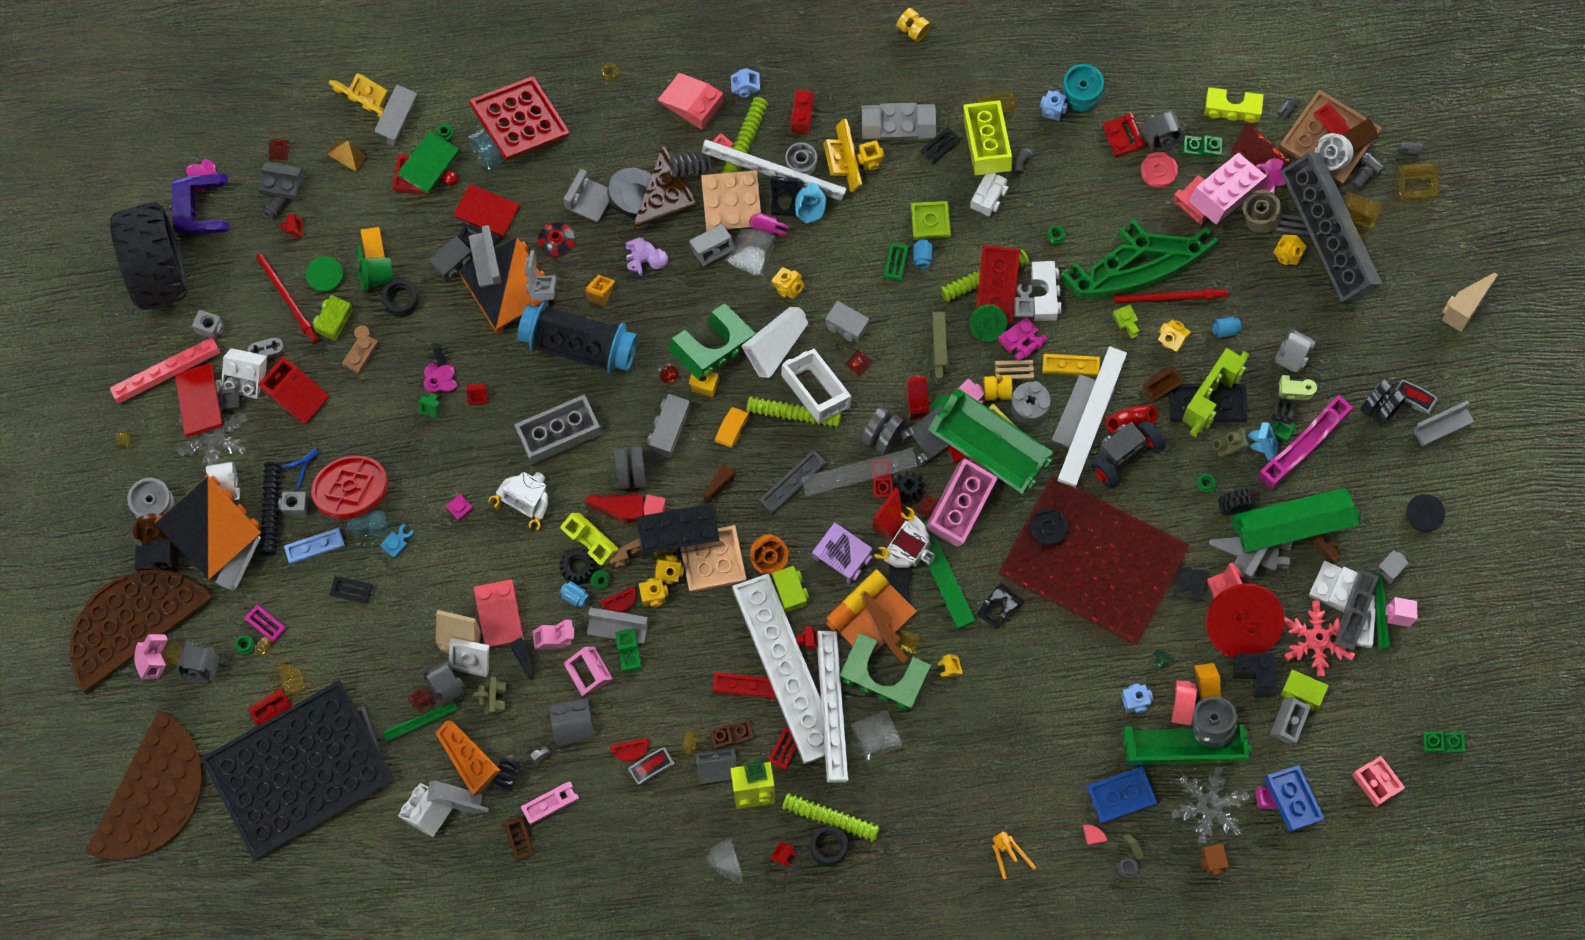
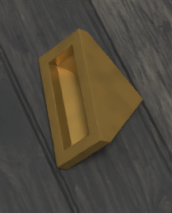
M335 140L326 153L327 157L356 173L367 159L348 140Z

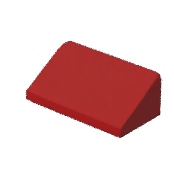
M282 688L247 709L258 726L289 709L292 705Z

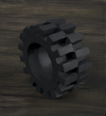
M1250 489L1230 491V493L1221 495L1217 500L1223 516L1251 510L1255 506Z
M574 547V550L568 549V553H563V558H560V571L563 578L568 580V583L572 581L578 585L581 582L582 585L585 584L584 581L587 580L588 582L591 575L595 571V563L587 550L584 551L581 547L578 550L577 547ZM574 560H582L585 563L584 569L579 573H575L570 569V564Z

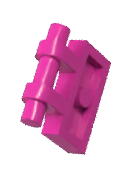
M1024 318L999 336L998 341L1009 353L1016 350L1018 353L1015 355V358L1020 361L1023 358L1029 357L1035 349H1040L1048 339L1044 334L1036 337L1035 335L1038 334L1039 329L1028 318ZM1027 341L1031 343L1028 346H1023Z

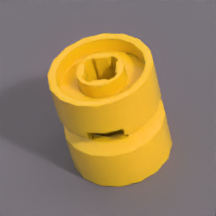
M908 8L901 15L896 26L904 33L908 32V36L914 41L919 42L929 31L931 23L924 17L919 18V13L912 8Z
M1011 375L1000 376L998 379L995 376H985V401H996L997 398L1012 400Z

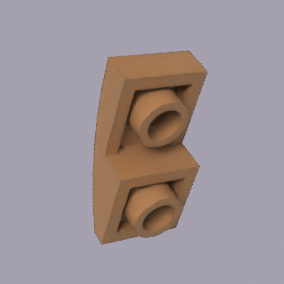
M636 539L623 546L609 559L611 569H622L630 563L629 555L637 556L641 554L639 540Z

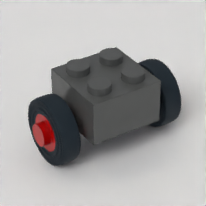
M1148 421L1142 422L1137 428L1132 422L1127 425L1123 424L1116 430V434L1112 437L1109 435L1102 440L1099 456L1091 462V466L1098 480L1106 487L1113 489L1120 483V478L1116 471L1140 454L1144 446L1155 454L1165 449L1166 444L1161 433Z

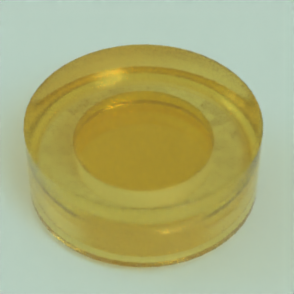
M263 636L255 646L254 652L259 656L262 655L269 647L271 639Z

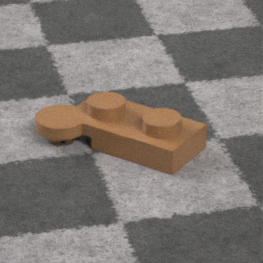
M363 325L355 329L354 335L357 340L342 362L344 367L357 374H360L379 344L377 340L369 336V329Z

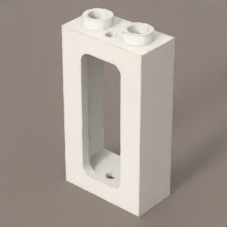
M815 349L805 351L800 356L789 359L782 364L781 376L818 423L850 408L851 395ZM810 370L832 399L818 405L796 375Z

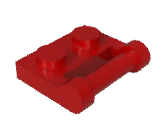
M1128 113L1123 117L1102 123L1103 131L1115 158L1142 150L1147 146L1137 129L1133 113ZM1128 124L1135 144L1131 145L1123 125Z

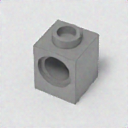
M199 310L192 328L195 333L209 338L213 337L216 340L218 335L223 332L224 324L220 316ZM213 323L211 327L206 328L207 324Z
M282 492V498H279L278 501L279 510L282 511L284 516H307L308 496L306 492ZM297 501L294 507H289L290 502Z
M1393 550L1379 565L1376 573L1382 574L1383 579L1391 584L1409 562L1406 561V557L1403 554Z

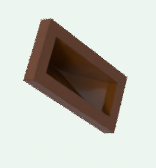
M1174 365L1157 371L1142 386L1151 400L1155 401L1184 383L1185 380Z

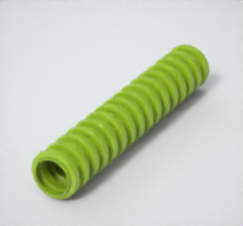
M760 97L753 98L751 107L748 110L749 112L746 114L747 117L744 119L745 122L742 124L743 127L740 128L741 132L738 133L739 137L736 138L732 149L748 154L749 147L752 145L751 142H753L762 117H764L768 107V102ZM726 162L722 173L741 171V166Z
M1020 250L1019 267L1023 268L1024 265H1029V259L1027 254ZM980 269L977 273L973 272L972 275L968 274L967 277H962V280L957 279V282H951V285L942 286L941 293L945 301L949 302L951 298L954 300L956 296L960 297L961 294L965 295L967 291L971 292V289H977Z
M752 396L748 398L746 410L748 413L765 414V416L771 415V417L788 418V420L794 419V421L800 420V422L806 421V423L812 422V424L829 425V427L835 426V428L839 427L841 421V412L818 423L808 409L805 408V405L800 407L799 404L796 406L793 403L788 405L787 402L782 404V401L776 403V400L770 402V399L765 401L764 398L759 400L758 397L753 399Z
M791 793L786 795L782 805L783 810L788 809L790 813L794 811L796 815L798 813L801 817L805 815L807 819L812 818L813 821L816 819L818 823L824 822V825L835 826L843 832L846 830L848 834L852 832L854 836L856 834L859 835V838L863 836L865 840L871 839V842L875 841L879 831V825L873 826V823L868 824L866 820L862 822L860 818L858 820L854 816L851 818L849 814L838 813V810L826 809V806L821 807L819 803L815 805L813 801L810 803L807 799L804 801L802 797L791 796Z

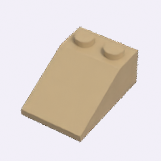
M1493 273L1459 291L1456 297L1451 296L1442 312L1445 314L1442 321L1462 332L1490 290L1498 274Z
M437 610L436 644L440 651L449 653L451 637L480 643L482 634L476 619Z

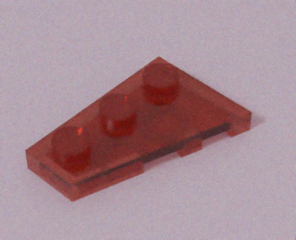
M1248 121L1230 152L1234 156L1237 153L1241 154L1254 166L1265 164L1268 160L1276 158L1283 161L1282 168L1280 169L1283 170L1289 162V159Z

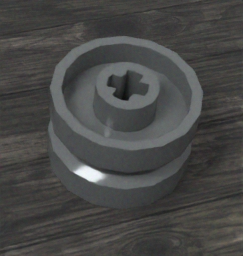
M880 406L865 428L861 443L868 447L876 444V451L885 456L897 441L899 433L905 424V419L898 415L890 418V411Z
M642 446L631 447V459H628L625 448L614 449L616 460L614 461L619 489H630V477L634 478L636 488L647 487Z
M1216 696L1207 697L1199 701L1194 707L1192 732L1195 739L1200 744L1211 748L1223 747L1230 743L1236 731L1237 713L1235 707L1228 700Z

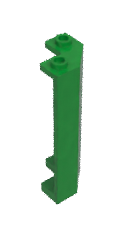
M961 389L951 394L944 409L936 414L928 428L930 432L1021 494L1034 487L1037 482L1036 478L1052 462L1050 457L1053 451Z
M1340 488L1232 514L1230 518L1234 534H1239L1243 552H1250L1358 526L1360 514L1355 509L1346 488Z
M1239 725L1236 728L1235 736L1230 743L1218 748L1206 747L1200 744L1195 739L1192 729L1133 730L1132 726H1125L1123 729V746L1127 765L1246 763L1249 757L1252 756V747L1248 745L1247 730H1244V725Z

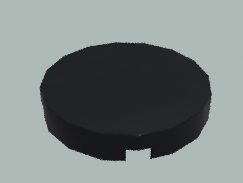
M1421 494L1415 496L1409 502L1406 508V518L1414 529L1420 532H1432L1442 525L1445 518V508L1437 497L1430 494Z
M1044 508L1037 511L1029 524V532L1032 539L1039 545L1046 547L1061 543L1066 537L1068 530L1067 520L1064 515L1052 508Z

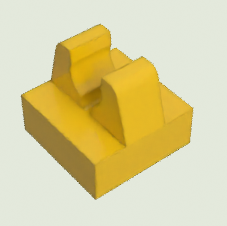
M948 654L943 656V659L938 662V666H945L946 669L945 672L940 673L942 677H958L963 675L958 656Z

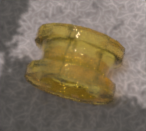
M606 63L602 66V76L605 80L613 81L618 77V68L614 63ZM610 69H613V74L611 72L607 74L606 70L610 71Z
M121 430L117 431L116 440L118 447H122V445L129 447L130 435L128 430L124 432Z

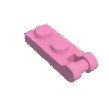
M571 782L564 783L521 806L530 826L580 800L578 795L572 790L573 785ZM566 793L567 798L562 800L560 794Z

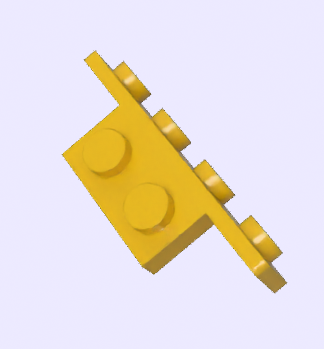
M360 73L356 74L349 88L338 81H329L328 84L333 86L332 89L340 94L344 92L348 95L347 98L356 103L359 101L363 104V108L371 112L373 110L378 113L377 116L381 118L384 111L382 105L389 90Z
M842 119L836 126L838 140L826 139L823 145L830 176H847L850 192H855L862 185V177L858 169V160L855 156L850 126L847 119Z

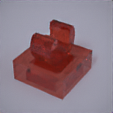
M282 139L270 140L269 159L288 160L289 141Z
M856 350L845 363V366L860 377L872 364V360L859 350Z
M925 494L916 512L930 518L939 500Z
M424 687L407 697L413 708L416 706L419 712H423L420 708L423 702H426L431 707V702L428 699L430 696Z

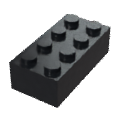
M713 504L636 516L635 524L642 559L719 546L720 539Z

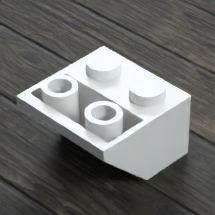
M231 348L223 357L221 391L236 388L239 389V395L257 399L260 393L258 384L266 374L267 356Z
M420 783L413 790L407 803L402 806L398 817L421 832L434 837L453 808L427 801L429 787Z

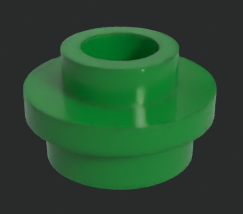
M441 124L436 128L435 134L445 141H449L454 135V130L449 124ZM443 130H447V133H445V134H443V133H441V132H442Z
M1053 226L1048 230L1047 239L1052 244H1060L1065 240V230L1060 226ZM1058 234L1060 237L1055 238L1053 235Z
M1203 474L1197 480V487L1203 493H1210L1216 487V480L1210 474ZM1203 482H1208L1209 486H1204Z
M597 570L591 575L590 582L594 588L604 589L608 586L610 577L606 571ZM599 577H603L602 583H598Z
M243 635L235 641V649L242 655H247L254 649L255 643L250 636ZM248 643V647L242 648V644Z

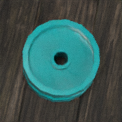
M1078 64L1071 67L1065 74L1062 94L1066 95L1065 103H1068L1067 106L1080 112L1095 108L1102 96L1104 86L1103 75L1092 65Z

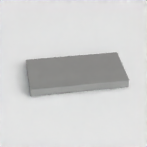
M1081 374L1079 375L1052 438V443L1070 449L1096 380ZM1114 388L1113 391H1112V394H1111V397H1110L1109 402H1108V404H1107V407H1108V405H1109V403H1110V400H1111V398H1112V396H1113V393H1114V391H1115V388Z

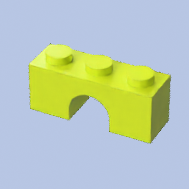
M1208 87L1204 111L1205 116L1210 118H1227L1231 121L1244 120L1248 123L1260 121L1264 94L1245 92L1242 103L1232 104L1227 100V90Z
M571 513L560 527L572 540H577L589 549L588 554L600 566L610 565L609 559L619 550L581 513Z

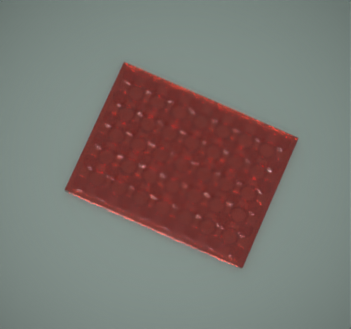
M1051 475L998 574L1137 646L1190 545L1078 488L1057 481L1058 478ZM1041 509H1055V511L1061 512L1067 520L1068 530L1066 537L1055 546L1046 547L1039 545L1030 535V520Z

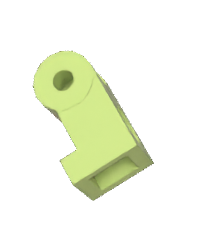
M1282 375L1279 381L1280 399L1310 400L1317 390L1316 383L1309 379L1303 382L1290 381L1289 375Z

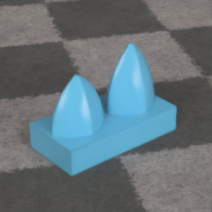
M1262 423L1260 430L1252 431L1247 435L1252 440L1257 441L1249 445V447L1264 453L1267 460H1272L1277 455L1279 443L1270 423Z

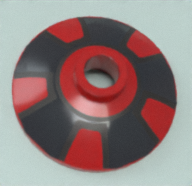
M561 222L547 224L538 235V245L541 251L551 257H561L568 254L575 244L573 230ZM554 235H559V238L553 239L552 237Z

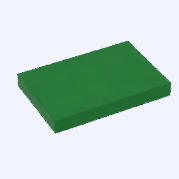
M428 131L397 175L429 194L460 150Z

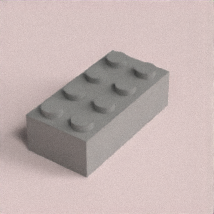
M585 394L514 424L531 465L601 435L600 426Z

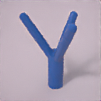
M315 448L300 460L280 468V470L303 464L296 485L297 490L300 489L307 463L319 454Z

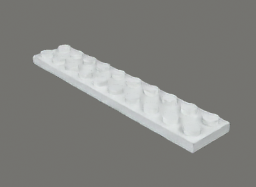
M769 573L732 586L803 764L805 765L824 758L825 746L821 699Z

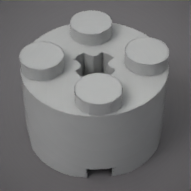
M1290 329L1286 335L1288 339L1282 342L1274 363L1294 373H1299L1301 368H1304L1308 360L1306 356L1309 351L1311 352L1316 341Z
M1036 381L1026 382L1018 386L1013 392L1011 402L1013 417L1018 422L1030 426L1037 425L1046 418L1050 407V395L1047 389Z

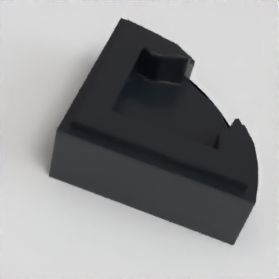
M437 342L431 344L438 365H445L446 362Z

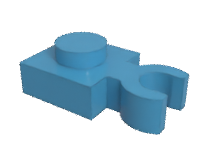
M405 524L400 526L397 535L392 532L380 545L381 549L393 559H396L408 546L405 540H409L414 536L413 530L408 534L403 533L407 528Z

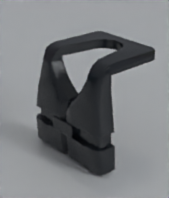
M771 176V213L795 215V199L799 192L800 178L786 177L785 179V177ZM782 193H787L792 198L790 207L787 210H781L778 207V197Z
M1179 565L1177 568L1174 597H1185L1199 603L1205 587L1204 583L1208 578V571L1193 570L1191 567ZM1190 588L1194 596L1184 594L1182 591Z
M1000 583L985 600L977 614L997 630L1004 619L1016 611L1017 608L1019 609L1024 601ZM991 603H998L1002 606V613L995 620H991L987 616Z

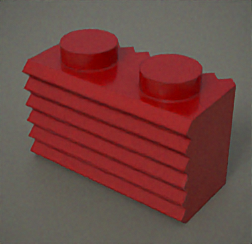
M795 91L791 118L792 133L809 134L814 100L813 92Z

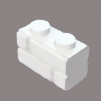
M995 173L985 174L971 200V209L987 216H991L993 211L997 212L1000 206L999 199L1001 196L1005 197L1009 188L1007 187V179Z

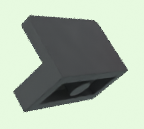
M734 748L695 754L699 784L732 780L730 768L737 767Z

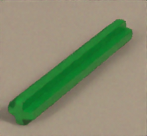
M1374 574L1379 576L1373 590L1379 649L1384 650L1390 648L1388 619L1385 614L1384 582L1382 574Z
M452 701L444 707L439 706L384 731V738L387 742L392 741L458 710L457 706Z

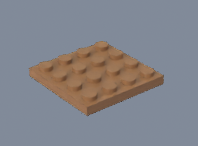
M1318 90L1280 143L1279 148L1297 159L1308 152H1314L1315 147H1318L1320 138L1329 133L1313 114L1328 102L1350 128L1355 127L1367 118L1323 91ZM1372 122L1379 134L1382 127ZM1373 141L1355 151L1347 167L1342 170L1329 171L1334 182L1341 186L1344 184Z

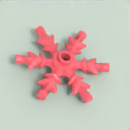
M1316 600L1312 601L1313 612L1308 611L1313 619L1309 620L1314 625L1313 629L1308 630L1305 623L1302 626L1297 618H1295L1294 623L1285 617L1284 625L1291 628L1288 632L1299 633L1297 637L1304 635L1307 640L1305 643L1298 642L1299 645H1290L1289 647L1292 651L1284 654V658L1286 661H1290L1297 656V659L1300 660L1304 652L1307 655L1308 649H1314L1316 654L1312 658L1316 659L1312 664V668L1317 666V677L1323 678L1325 677L1324 666L1329 668L1328 663L1324 659L1328 658L1323 653L1324 649L1329 648L1332 655L1335 652L1340 660H1342L1343 655L1352 661L1355 653L1330 640L1332 635L1337 636L1340 619L1336 618L1333 626L1330 623L1329 629H1323L1321 624L1325 620L1321 619L1325 614V610L1320 612V601ZM1316 636L1321 637L1322 640H1318Z

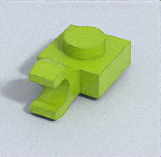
M1131 305L1113 311V316L1120 330L1126 328L1131 339L1138 337L1139 330L1135 325L1138 323V319Z

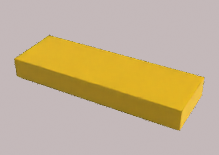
M1043 354L1042 374L1074 376L1081 374L1097 377L1100 371V357Z

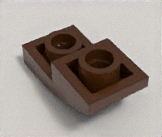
M1325 534L1309 537L1314 547L1324 559L1333 565L1338 563L1341 555L1339 548L1334 546L1333 541L1325 543Z
M749 719L732 725L725 724L709 730L714 749L755 739Z

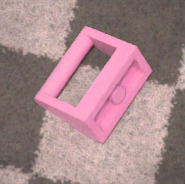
M584 647L564 662V666L582 697L613 680L595 647ZM581 659H584L596 680L587 688L573 666L574 663Z

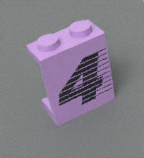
M836 523L832 525L812 552L814 560L817 562L820 560L824 561L847 577V583L849 584L852 580L856 581L862 573L861 568L864 564L867 566L873 558L870 546Z

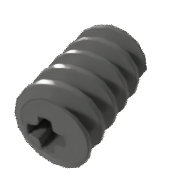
M700 152L695 154L689 153L688 155L686 153L671 155L669 160L670 170L674 178L678 176V172L680 177H684L685 172L689 177L692 171L694 176H698L699 170L701 175H705L706 170L709 171L711 167L710 156Z

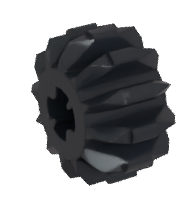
M905 471V476L899 474L898 480L893 482L895 485L893 491L895 488L899 489L900 498L903 497V503L909 499L912 504L914 498L919 501L921 499L920 495L925 493L923 489L925 482H921L922 476L915 477V471L912 472V475ZM906 485H911L912 489L908 490V487H906Z
M503 757L498 765L501 771L492 782L493 787L498 788V790L509 792L515 784L520 763L510 757Z

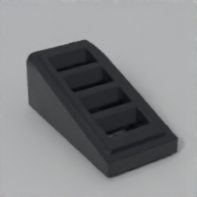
M521 636L511 642L510 646L529 680H533L534 672L526 641Z

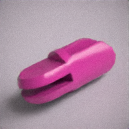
M759 213L754 214L749 219L750 227L758 232L767 235L775 234L786 237L789 234L775 228L790 230L788 225L778 222L772 216Z

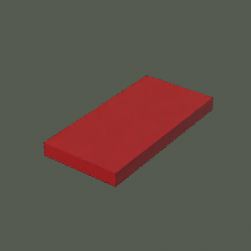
M982 245L976 308L984 304H993L1005 313L1007 324H1013L1020 249Z
M209 363L175 375L186 438L222 428L223 422L212 364Z

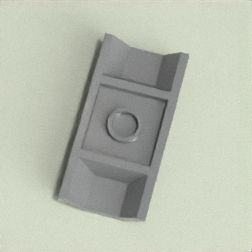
M885 103L861 106L862 141L934 139L936 137L935 104Z

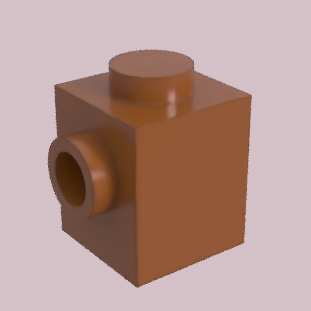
M1223 843L1203 847L1201 851L1203 858H1200L1202 869H1206L1207 875L1212 873L1213 876L1225 874L1229 864Z

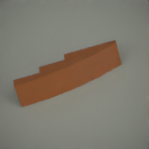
M862 591L860 595L876 632L890 652L903 664L908 657L895 645L901 638L887 625L892 618L866 591Z

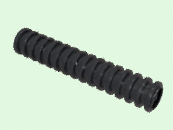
M275 461L264 463L265 469L263 470L265 473L263 478L265 480H263L264 491L262 495L264 497L262 501L264 503H262L263 509L261 510L263 513L261 518L263 520H261L262 531L260 535L262 537L260 541L262 543H260L261 549L259 552L267 556L277 553L275 548H277L276 542L278 539L276 537L278 533L276 531L278 527L276 525H278L277 520L279 519L277 515L279 510L277 508H279L278 497L280 493L278 491L280 490L279 480L281 476L279 474L281 473V464Z

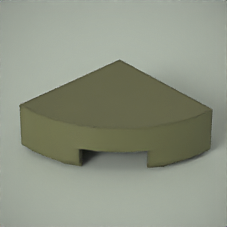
M1129 833L1124 835L1123 840L1126 845L1131 847L1133 856L1138 860L1144 857L1137 840Z

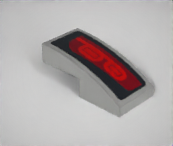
M1403 379L1396 388V390L1401 389L1408 395L1404 402L1411 404L1413 409L1428 415L1438 401V398L1430 392Z
M663 747L628 769L636 783L642 785L656 774L660 775L675 763L667 749Z

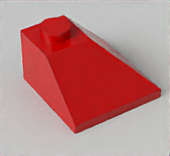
M894 489L873 517V530L891 542L903 525L899 489Z

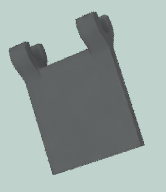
M940 406L911 427L899 433L898 438L902 443L913 437L925 452L917 457V463L921 467L950 446L928 430L936 414L943 410Z

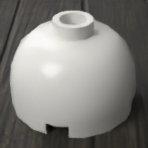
M1330 133L1320 138L1318 147H1315L1314 152L1321 153L1329 171L1344 169L1351 162L1353 146L1345 136Z

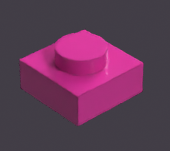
M461 494L446 505L447 510L458 521L473 510V507Z
M1258 787L1255 789L1259 809H1277V805L1268 787Z

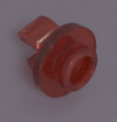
M667 363V367L663 370L660 367L658 368L660 379L664 383H671L678 376V370L670 363Z

